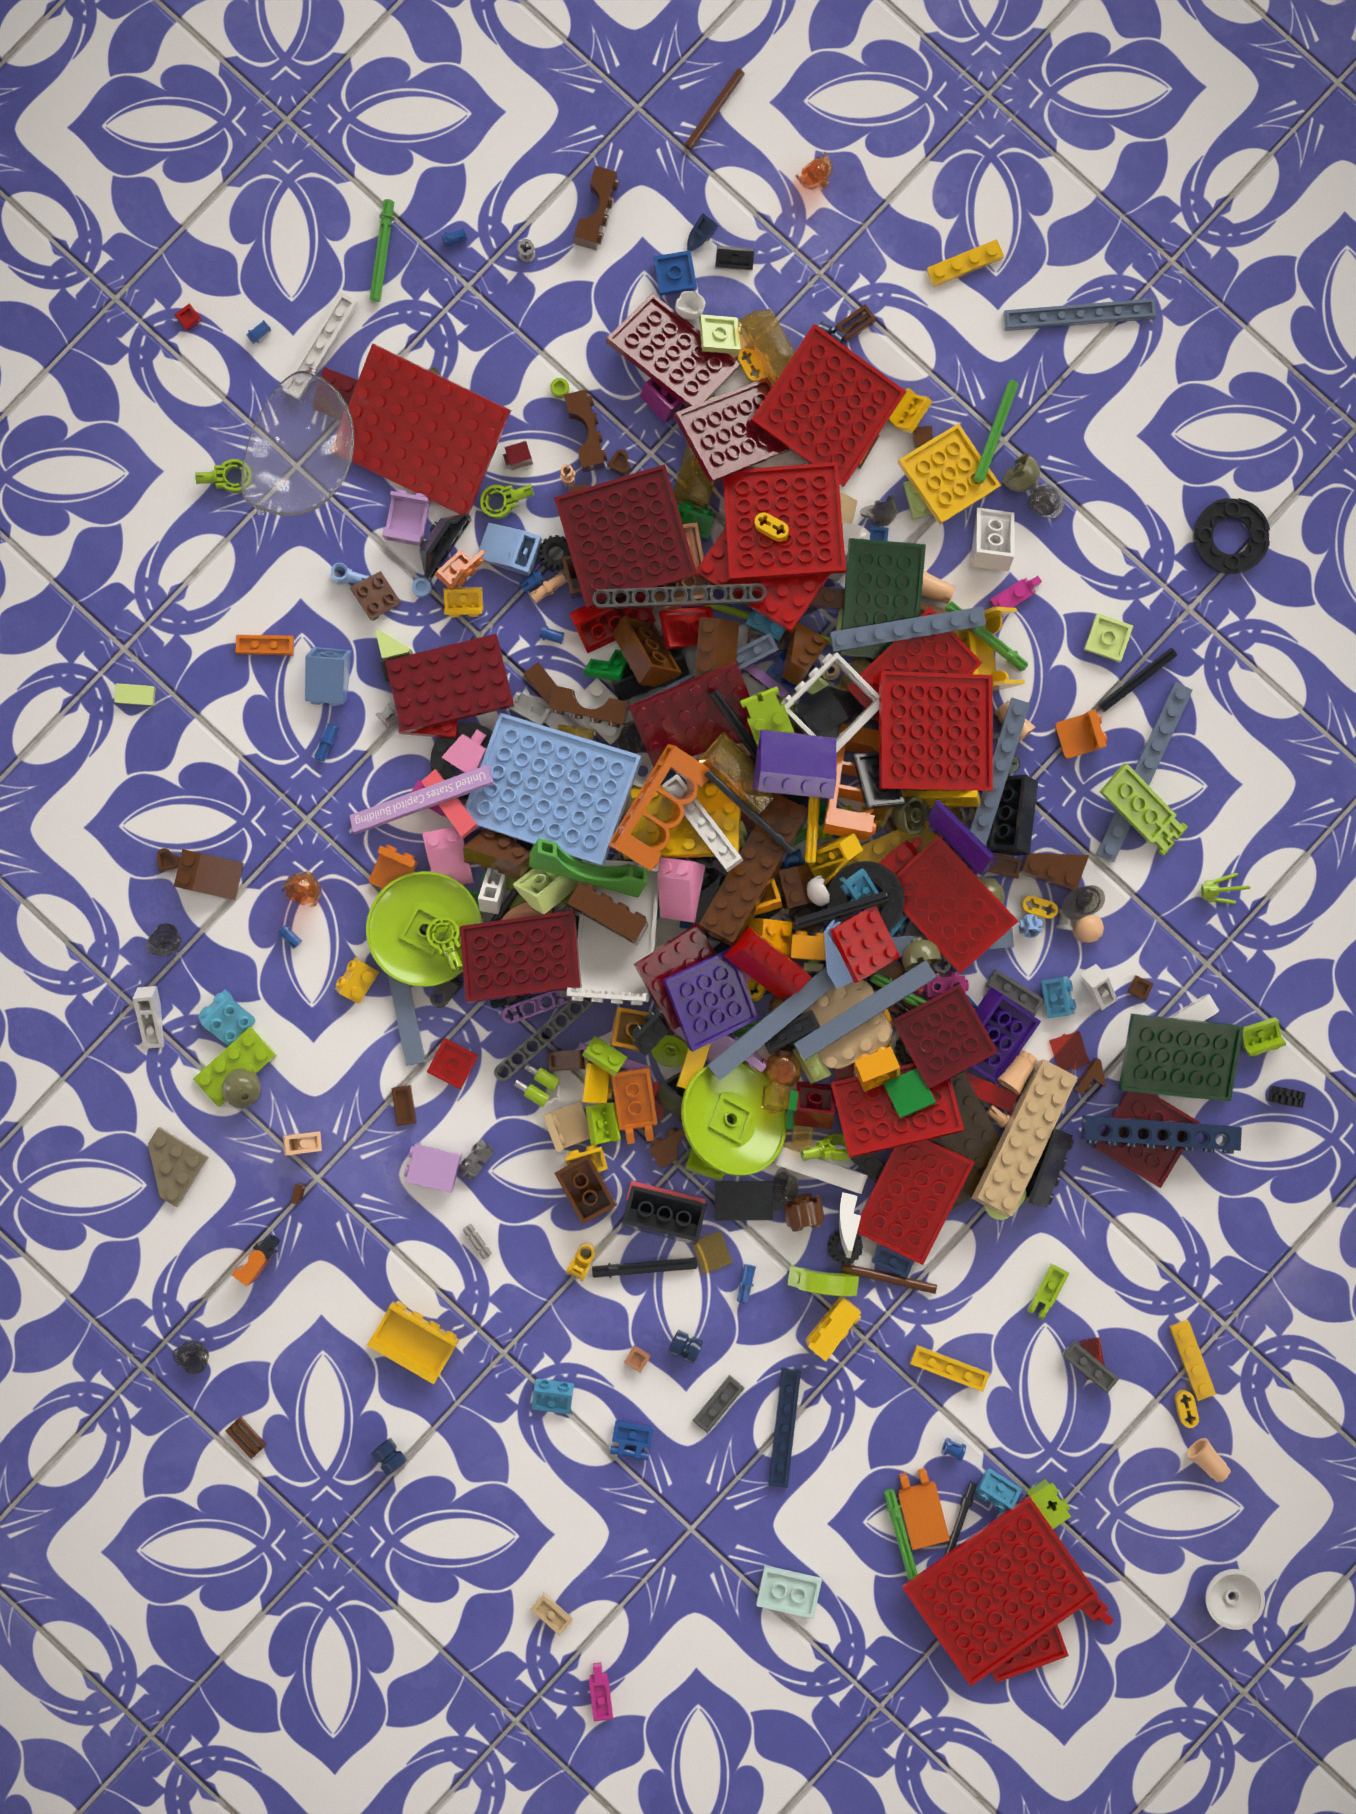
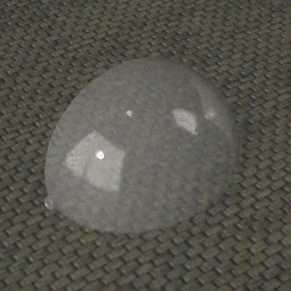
M309 367L306 371H297L285 378L266 401L250 434L243 459L241 485L246 502L250 506L257 509L256 513L263 516L267 512L279 516H296L317 509L336 493L350 468L354 452V428L351 414L340 393L332 384L318 376L316 369Z

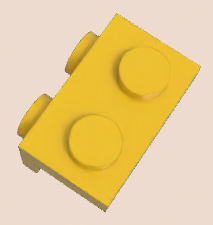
M906 388V393L888 421L899 431L913 433L927 412L932 400L926 396L916 395L910 388Z
M455 587L452 591L449 588L443 589L444 615L460 617L461 614H468L469 617H477L483 613L482 587Z
M355 957L348 963L344 975L337 980L335 989L344 997L359 1004L379 974V971Z
M597 1145L586 1147L587 1151L579 1153V1150L567 1152L568 1156L564 1157L568 1166L589 1154L599 1172L608 1169L603 1148Z

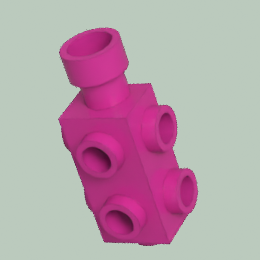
M950 972L946 977H941L940 973H935L937 978L924 985L922 993H925V997H930L931 1000L953 988L955 982L961 984L966 993L969 989L968 980H965V976L959 975V972ZM936 983L940 985L939 990L934 989Z

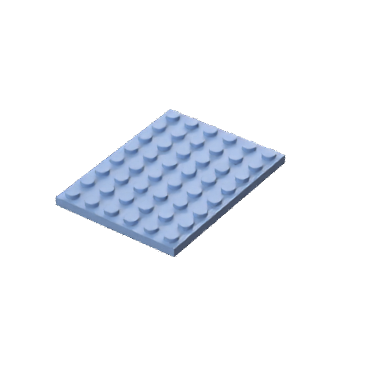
M500 713L480 767L490 766L494 784L471 792L465 808L479 825L478 827L531 844H535L538 838L557 843L562 850L572 857L604 866L610 849L608 843L617 830L643 757Z

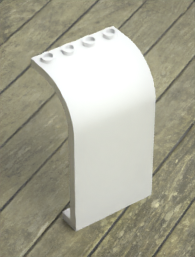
M582 860V862H585V863H588V864H593V863H590V862H587V861ZM605 860L604 866L631 864L644 868L636 862ZM659 864L652 871L647 869V885L638 898L591 885L595 888L596 893L601 895L603 892L612 897L614 903L618 904V902L625 904L633 914L637 911L644 915L649 926L638 945H635L580 914L578 951L582 988H567V996L572 997L573 1001H583L584 998H591V1002L603 1003V999H611V1003L623 1004V1000L631 1001V1005H642L643 1002L649 1001L650 993L634 964L655 951L659 900L657 880Z

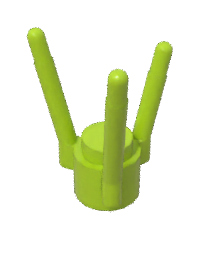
M1233 873L1214 880L1205 881V884H1201L1202 899H1207V902L1236 904L1235 900L1217 898L1216 896H1219V892L1247 890L1251 887L1248 885L1219 888L1218 885H1215L1238 876V873Z

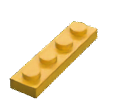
M996 239L927 267V273L933 287H936L1002 260L1004 254Z
M977 790L902 791L903 797L919 796L920 798L918 799H921V801L925 800L928 807H933L937 800L947 807H980L981 802Z
M1184 1320L1169 1326L1196 1400L1200 1401L1216 1395L1190 1322Z
M917 1344L910 1360L911 1365L982 1392L990 1375L987 1371Z

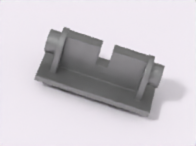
M483 1139L473 1145L470 1155L463 1159L460 1164V1173L463 1177L466 1176L470 1180L475 1178L483 1168L478 1163L479 1160L486 1163L493 1154L494 1148L489 1144L486 1145Z

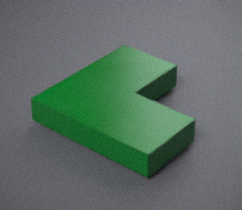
M615 649L609 661L590 659L584 669V676L620 681L629 664L622 651Z
M788 1089L785 1128L787 1129L793 1128L794 1115L797 1110L798 1091L795 1089Z

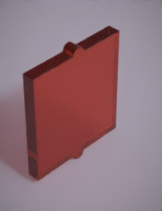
M1080 1031L1067 1035L1062 1034L1060 1037L1049 1040L1056 1064L1061 1069L1066 1071L1073 1068L1075 1070L1079 1066L1090 1063Z

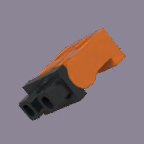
M270 1234L264 1240L256 1243L253 1247L254 1251L249 1254L248 1262L237 1267L231 1275L245 1286L255 1282L271 1258L277 1254L278 1250L275 1248L281 1240L275 1235Z

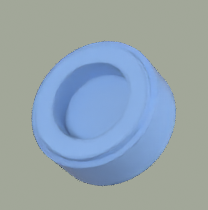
M417 578L413 582L412 591L417 597L425 598L431 593L432 586L427 579Z

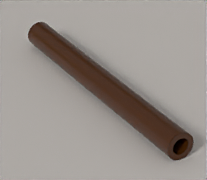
M737 68L685 142L684 146L688 150L692 151L745 75L743 70Z
M842 1263L841 1266L842 1273L935 1294L937 1290V1284L851 1264L844 1265Z

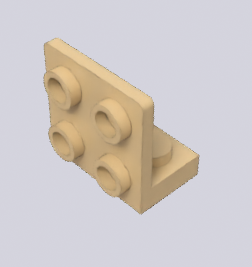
M580 1101L543 1115L556 1152L590 1139L587 1117Z

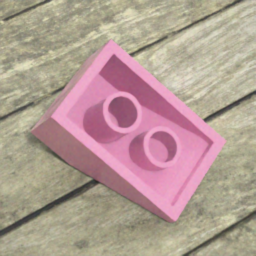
M454 826L422 833L431 872L449 876L462 885L474 883L471 865L464 862L463 847L466 845L465 838L459 834Z
M661 857L657 875L660 918L695 923L705 865L694 861Z

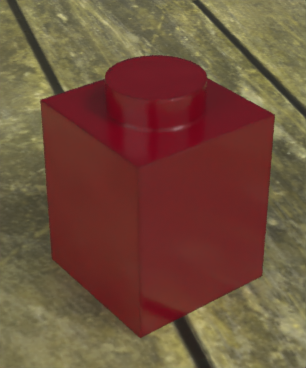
M527 441L504 447L506 454H503L506 466L510 465L511 470L533 464Z

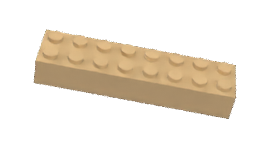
M1045 1059L1039 1060L1036 1063L971 1199L1005 1217L1013 1216L1078 1077Z

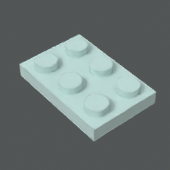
M764 1565L756 1606L814 1619L822 1579Z

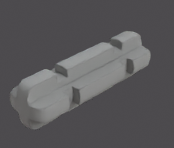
M467 1225L463 1228V1232L466 1236H469L468 1239L475 1249L479 1250L482 1259L488 1258L492 1252L488 1247L486 1248L485 1242L478 1232H475L476 1229L473 1225Z

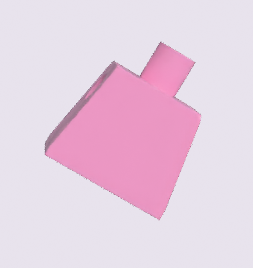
M477 729L471 738L462 734L442 758L465 773L480 768L486 752V748L480 744L486 735Z

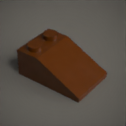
M182 849L173 887L236 900L244 863Z
M808 864L777 872L776 880L783 900L784 910L813 903L807 896L806 887L808 882L815 877ZM829 882L827 885H825L827 891H828V889H829V886H830V883H831V882Z
M589 1154L554 1173L582 1225L617 1206L614 1196Z

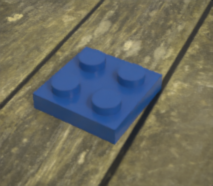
M691 250L653 256L660 296L697 290Z

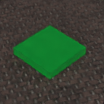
M917 1068L883 1083L900 1119L936 1104L930 1089H928Z

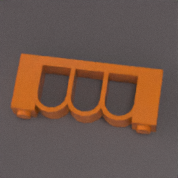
M841 723L837 738L849 727V724ZM861 727L837 752L834 799L828 798L823 833L838 836L855 833L857 839L869 841L871 834L874 835L876 830V823H873L874 815H872L874 809L859 813L836 808L837 797L864 803L861 788L840 784L841 774L857 777L854 763L843 761L845 751L860 754L879 752V730Z
M668 744L608 843V846L645 869L652 871L660 861L661 854L658 851L664 849L669 842L670 832L668 828H673L682 821L684 816L682 804L692 802L698 793V786L702 787L708 782L709 779L704 774L709 768L678 747ZM669 769L682 776L687 782L686 793L680 798H675L659 788ZM656 792L669 800L673 806V814L665 822H661L645 811ZM641 816L653 822L659 829L658 840L652 845H646L631 835Z

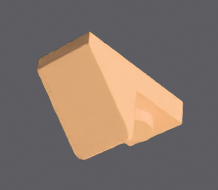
M320 1131L283 1136L285 1155L322 1151Z

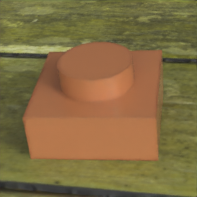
M634 1345L624 1363L641 1373L651 1355Z

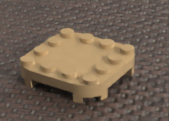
M864 980L857 983L851 982L838 989L834 985L805 1009L801 1015L813 1010L820 1026H823L875 993L874 988ZM883 1011L817 1054L821 1061L829 1068H846L853 1064L857 1057L863 1054L870 1055L875 1053V1050L880 1047H887L892 1036V1026Z

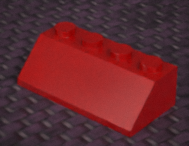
M639 593L636 595L635 600L638 603H643L646 600V596L643 593ZM627 597L618 599L616 602L622 604L626 601ZM583 606L569 613L587 653L615 641L612 633L623 616L652 623L656 621L651 608L599 609L595 606L587 609L586 606Z
M750 926L724 956L780 1000L799 993L812 978L803 967Z

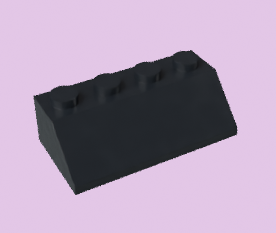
M681 648L669 649L682 672L680 676L656 687L643 686L638 683L629 665L620 681L610 680L618 700H629L632 697L647 693L650 690L665 686L670 682L689 675L690 671Z
M1026 774L1007 776L986 843V847L992 853L1010 856L1030 855L1038 781Z
M1055 1128L1053 1129L1025 1188V1201L1044 1208L1051 1204L1054 1196L1052 1191L1054 1186L1057 1187L1060 1181L1059 1172L1061 1168L1065 1167L1067 1162L1065 1156L1067 1151L1071 1150L1074 1143L1073 1135Z
M631 1186L621 1227L697 1245L707 1204Z

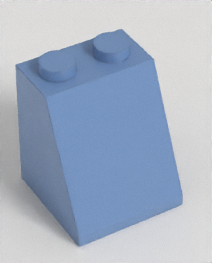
M313 647L305 656V701H309L314 705L330 703L331 706H341V704L345 703L348 694L352 650Z

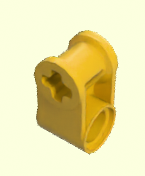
M585 1242L579 1246L565 1274H572L580 1278V1281H584L595 1255L593 1244ZM584 1248L589 1249L591 1256H583L581 1250Z

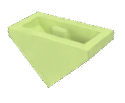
M377 629L376 636L381 657L384 661L413 653L410 648Z

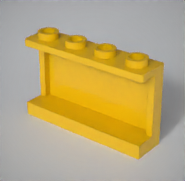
M399 1301L396 1303L392 1302L367 1346L434 1384L459 1342V1339L456 1338L457 1335L448 1330L447 1332L440 1329V1325L434 1321L428 1322L424 1320V1316L416 1311L412 1313L406 1309L407 1306Z

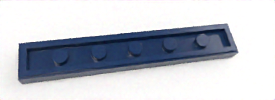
M781 1368L768 1486L788 1488L801 1370Z

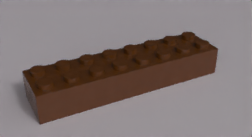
M774 793L761 818L777 833L780 832L785 837V840L793 846L808 819V809ZM757 824L739 853L743 861L728 872L699 923V927L705 933L731 947L742 936L788 855L780 845L777 846L771 841L772 838Z

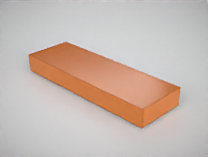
M236 635L235 654L294 656V636Z

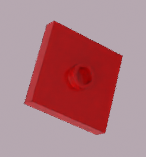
M444 1038L427 1073L461 1090L479 1055Z

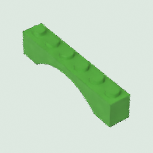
M541 838L537 839L530 851L529 867L583 883L586 882L590 885L636 898L640 896L647 885V869L631 864L622 866L588 864L568 855L557 843Z

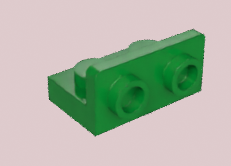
M690 502L679 503L677 507L682 524L698 523L700 537L708 539L716 513H713L712 509L706 507L696 508Z

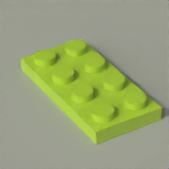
M249 1027L198 1073L193 1080L217 1107H221L226 1102L221 1086L228 1073L235 1069L244 1068L257 1074L277 1054L252 1027Z

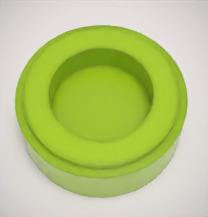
M556 378L551 383V393L556 398H564V394H568L570 391L569 383L564 378Z

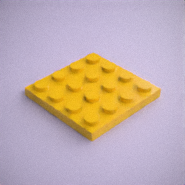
M959 423L900 458L897 462L939 525L1001 486L990 468L983 483L974 481L981 455Z

